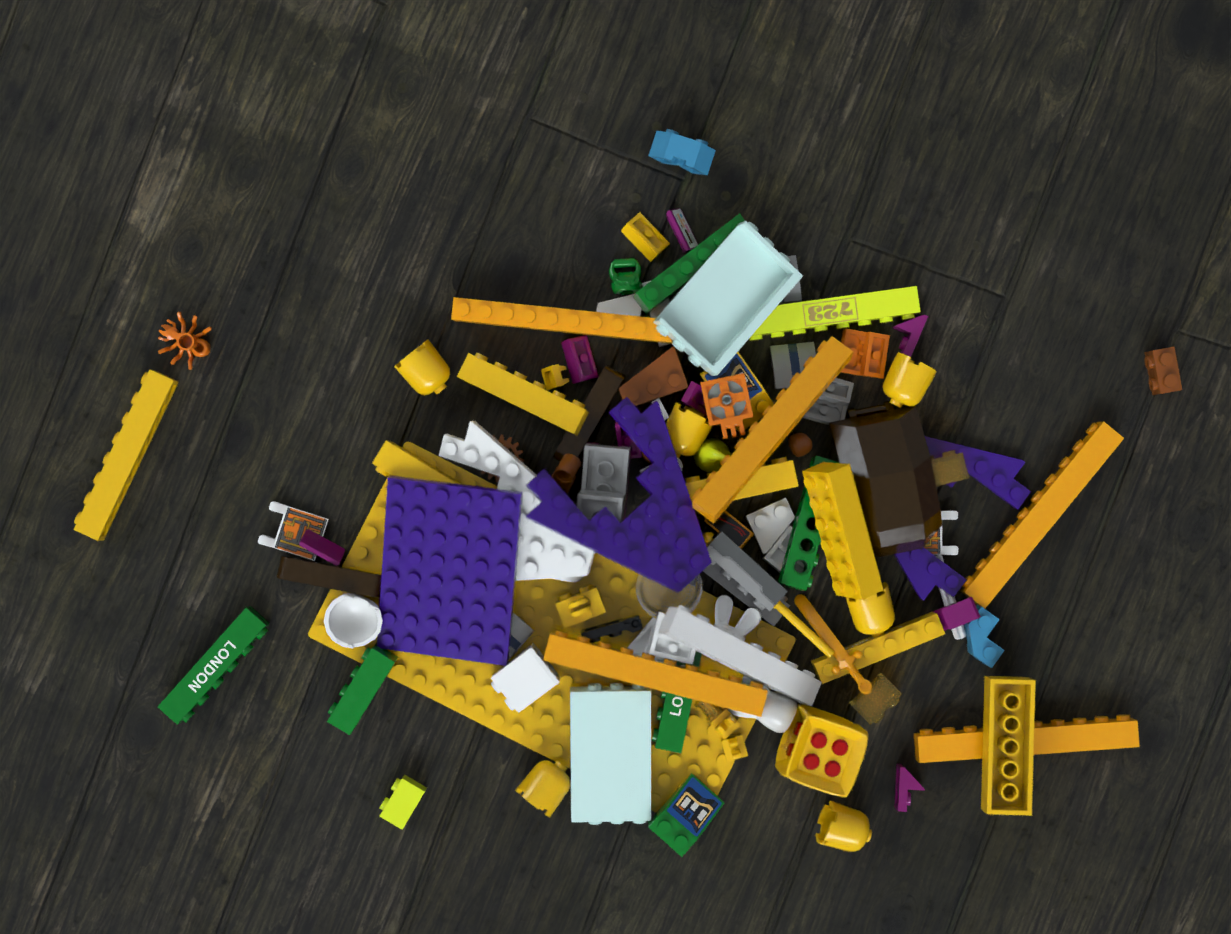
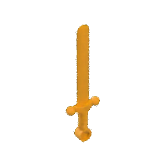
M802 594L797 595L794 599L795 605L818 636L835 651L833 656L839 662V665L832 667V673L837 675L840 673V670H847L858 684V689L862 694L867 695L871 693L872 685L870 681L864 679L854 665L855 660L862 657L861 651L856 650L850 656L806 596Z

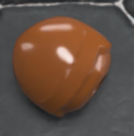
M795 433L788 439L790 450L796 457L805 456L812 449V441L805 433Z

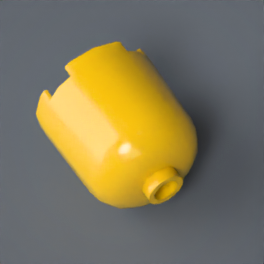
M429 339L394 366L418 394L429 395L435 392L437 395L447 387L445 382L449 379L450 368Z
M898 352L883 382V391L885 395L891 398L889 403L899 408L902 405H917L922 400L937 371L922 362L916 365L911 360V357Z
M679 402L675 403L666 422L677 458L680 455L693 456L697 454L713 427L709 426V422L706 421L702 413L686 405L682 409V405Z
M886 582L882 583L883 591L867 599L859 600L845 597L853 623L860 633L878 637L883 635L884 631L893 625L895 614L889 587Z
M543 760L533 767L515 791L520 794L523 791L522 797L538 810L541 809L543 811L546 809L547 811L544 814L550 817L569 791L571 780L565 773L567 768L560 762L556 761L554 764L548 760Z
M831 800L829 805L825 804L817 821L818 824H821L820 834L816 833L818 844L847 852H855L860 850L866 842L870 841L872 830L870 829L869 819L863 812Z

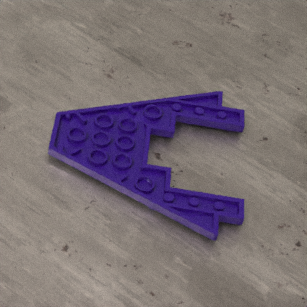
M626 397L608 413L652 463L637 477V480L649 492L650 496L622 522H619L606 506L588 520L544 469L526 484L540 503L525 517L678 593L712 562L694 508L692 507V502L659 403L655 401L645 411L640 413Z
M925 436L934 476L950 488L955 485L965 471L1016 510L1020 508L1031 493L1030 490L1014 479L1025 464V461ZM924 547L894 554L918 597L923 601L935 585L951 597H954L967 580Z

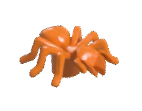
M177 312L178 320L181 322V333L176 328V323L167 319V322L172 324L173 327L166 324L161 325L166 331L159 330V332L167 337V339L160 336L158 339L165 342L176 339V342L169 347L158 350V353L162 354L172 351L178 346L180 348L179 353L170 363L174 365L182 357L185 350L189 356L188 369L192 370L193 354L197 357H205L210 353L211 347L209 342L199 339V337L205 336L212 328L208 327L201 333L192 334L197 327V316L194 315L192 327L186 333V322L181 312Z

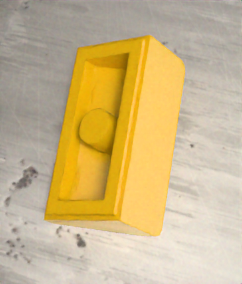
M640 212L626 223L621 230L650 262L670 244Z

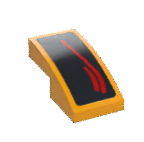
M726 510L714 524L707 518L704 520L715 531H722L741 549L754 535L752 531Z

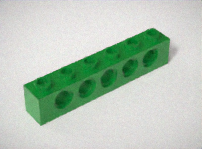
M814 456L811 458L809 468L822 462H839ZM805 485L777 581L780 585L800 591H806L807 587L810 588L812 585L813 575H811L813 566H816L818 563L819 554L817 550L818 546L821 545L818 529L815 527L814 530H810L806 525L809 518L815 520V516L809 503L810 498ZM803 539L808 540L810 543L808 551H804L801 548L800 544ZM798 560L804 564V570L801 573L795 570V563Z

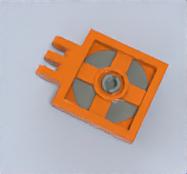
M742 373L700 382L709 426L720 424L723 439H728L727 429H731L732 437H737L735 430L737 427H739L741 436L746 435L743 419L752 418L753 412L745 374Z

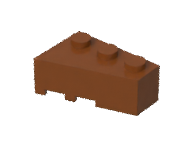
M675 347L670 348L618 388L621 399L623 400L627 397L636 407L687 389L688 384Z

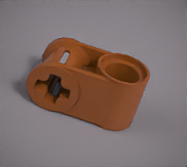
M565 454L551 476L567 494L577 477L576 474L581 466L580 459L573 454Z

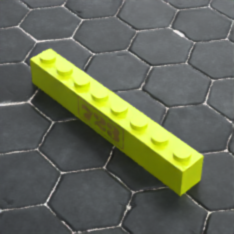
M917 286L778 305L752 334L749 340L763 339L762 335L771 334V338L783 337L784 332L793 331V335L805 334L806 329L813 328L815 332L827 331L828 326L835 325L836 329L850 327L849 323L857 322L858 326L870 325L871 320H880V323L892 322L893 317L900 316L902 320L914 319L915 314L920 313Z

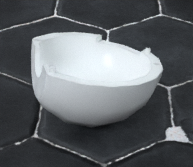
M344 593L334 599L327 608L324 624L326 632L334 642L342 647L353 649L354 647L365 646L375 640L381 631L382 617L380 608L372 600L362 595Z

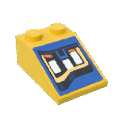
M737 352L717 376H710L706 371L700 373V376L704 381L742 373L745 374L753 412L752 418L743 419L744 429H747L755 421L763 418L764 410L769 405L773 406L774 404L745 360Z

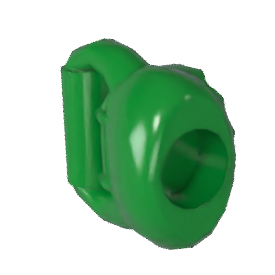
M635 258L614 259L609 268L613 293L617 295L635 294L641 289V266L638 260ZM636 267L634 272L616 273L614 268Z

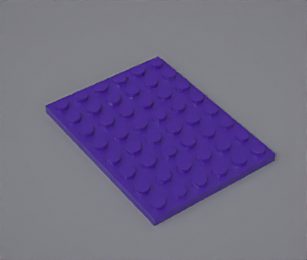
M391 475L388 477L379 606L382 626L377 637L378 647L381 649L481 663L508 665L523 492Z

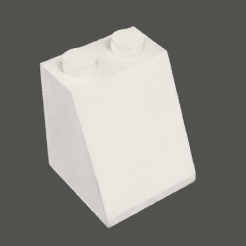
M534 643L513 658L507 666H503L491 676L493 681L491 682L492 687L497 693L502 692L507 698L504 700L507 706L512 711L516 709L518 713L557 685L561 678L548 661L543 660L544 655Z

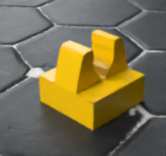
M556 364L541 369L546 391L564 386V384L569 382V378L563 379L561 371L566 370L565 366Z
M727 708L710 721V724L724 740L741 726Z
M742 734L721 740L727 762L748 756Z

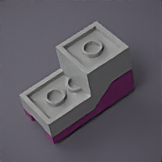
M593 442L586 443L584 447L581 491L578 493L577 508L588 520L605 506L619 522L626 518L632 446L620 445L619 447L599 445V443Z

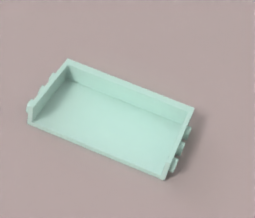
M743 221L735 227L653 323L657 325L656 330L664 337L668 336L673 340L672 345L680 352L685 351L690 356L688 359L696 367L701 366L710 376H717L803 275L789 263L790 259L784 253H779L774 248V244L770 239L763 238L758 233V228L753 223Z
M590 683L588 686L570 687L571 822H589L592 825H599L602 822L623 824L624 821H633L636 824H643L646 821H651L650 688L636 684L624 686L623 683H611L610 686Z

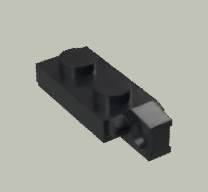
M639 615L583 629L581 630V636L590 638V642L595 643L600 641L602 636L609 635L611 638L621 635L624 630L634 633L643 628Z

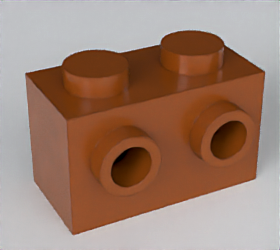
M1175 347L1144 352L1145 366L1148 369L1149 388L1152 391V395L1182 390Z

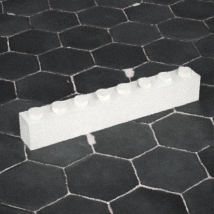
M679 605L678 608L669 606L658 632L756 682L763 683L764 686L800 704L813 705L822 683L814 678V673L807 670L800 671L797 669L798 665L790 661L782 662L780 660L781 656L773 652H768V654L763 652L762 646L752 642L750 644L744 642L746 638L735 633L733 635L728 634L727 628L718 624L714 626L709 624L708 618L698 614L697 616L690 614L691 610L682 605Z

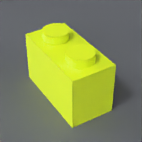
M404 775L402 779L397 778L391 788L394 791L391 798L386 797L380 806V809L383 810L380 817L403 830L427 787L407 775Z

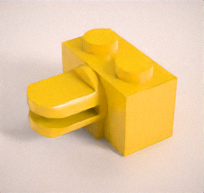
M591 584L579 588L580 593L571 596L569 592L558 597L559 601L555 602L564 628L606 612L597 586L592 588Z

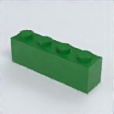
M377 643L372 649L369 647L366 649L361 657L364 660L361 667L357 665L350 675L353 678L350 685L345 684L339 695L342 698L339 703L334 702L328 711V714L331 716L327 722L349 736L398 659V656L390 651L378 647Z

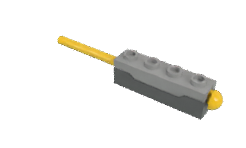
M719 531L714 538L712 537L715 534L712 532H705L703 534L711 564L717 563L722 568L720 571L722 575L729 581L732 578L739 583L736 587L745 596L750 593L755 598L753 603L762 611L765 608L768 611H771L773 608L778 610L828 658L834 654L835 651L780 601L788 591L722 531Z

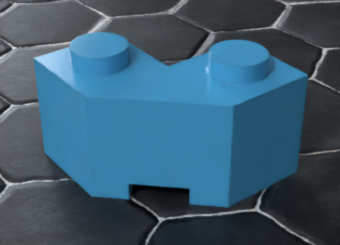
M666 129V132L656 131L648 156L662 164L680 166L690 173L708 175L716 150L709 147V143L704 140H693L679 135L674 130Z
M976 605L980 618L964 624L968 653L992 668L1005 651L987 638L999 619L982 606Z

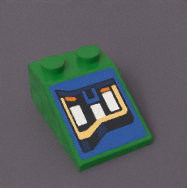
M691 773L656 812L651 821H648V827L683 857L698 840L725 802Z

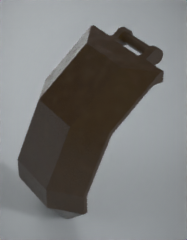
M885 401L881 405L856 410L854 408L847 409L848 419L829 422L839 463L850 464L873 553L878 557L922 549L942 526L941 509L931 456L916 405L893 409L892 404L889 403L890 401Z

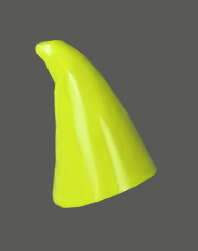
M708 438L701 445L697 454L694 455V460L701 470L712 473L713 471L717 472L722 467L720 463L725 456L731 454L724 442Z

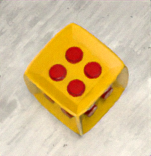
M797 704L796 714L788 729L783 733L778 747L775 762L777 771L782 776L804 786L831 795L847 797L855 783L865 755L868 732L859 724H854L843 717L811 706Z

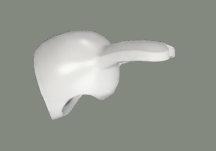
M721 595L716 600L715 624L727 628V633L730 635L735 633L745 637L761 621V612L756 608H749L744 612L736 627H732L729 625L733 609V600L728 595Z
M745 675L742 678V682L748 684L751 681H755ZM763 686V688L768 690L761 717L728 709L735 716L755 718L776 733H784L790 726L798 706L795 700Z

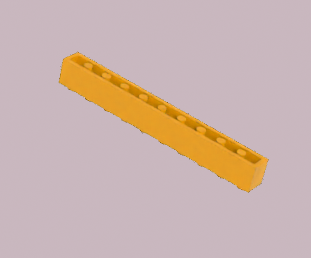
M453 298L451 319L458 322L670 344L673 342L670 337H664L656 330L657 325L653 323L656 318Z
M833 336L828 341L824 340L819 345L816 356L814 358L810 356L803 365L805 369L800 374L797 372L790 380L791 385L788 389H782L777 395L776 400L778 401L773 406L769 405L762 414L764 417L759 423L755 421L748 430L750 434L745 439L741 438L734 447L736 449L731 456L729 454L725 456L720 463L722 467L718 472L713 471L706 480L707 485L703 489L699 488L692 496V507L713 524L850 362L853 351Z
M1104 421L1094 422L1086 431L1087 436L1083 441L1080 439L1072 448L1074 452L1069 457L1066 456L1059 463L1058 467L1060 469L1056 474L1052 473L1044 482L1046 486L1043 490H1038L1032 496V503L1028 508L1024 507L1018 513L1016 523L1014 525L1010 524L1005 529L1002 540L995 542L989 549V552H991L989 556L978 562L975 567L977 569L972 576L969 575L965 578L967 580L962 585L963 587L960 591L968 598L972 597L976 605L982 606L984 609L989 605L1122 442L1124 437Z
M556 630L555 633L550 632L544 661L743 713L762 716L768 690L763 688V683L751 681L750 684L741 682L742 678L729 675L728 678L721 677L720 672L707 669V673L698 671L699 667L691 664H686L685 667L676 665L677 661L672 659L656 660L655 655L642 652V656L633 654V649L621 647L620 650L611 648L612 644L599 641L598 644L591 643L590 638L577 635V639L568 637L569 633L561 630Z
M1126 714L1116 715V719H1108V716L1094 717L1095 720L1086 721V718H1073V722L1054 719L1049 724H1043L1042 721H1034L1033 755L1140 747L1138 721ZM964 726V730H955L954 727H944L939 732H933V729H921L920 733H914L915 759L919 763L982 759L983 728L977 729V726Z

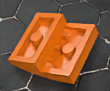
M843 329L841 343L851 349L853 355L850 362L840 373L884 379L890 335Z

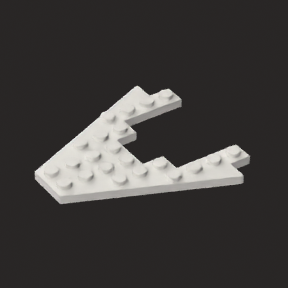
M470 421L465 439L444 434L439 456L500 476L497 489L523 492L515 581L587 576L589 574L595 555L594 551L525 517L540 503L526 486L536 476L532 470L476 421Z

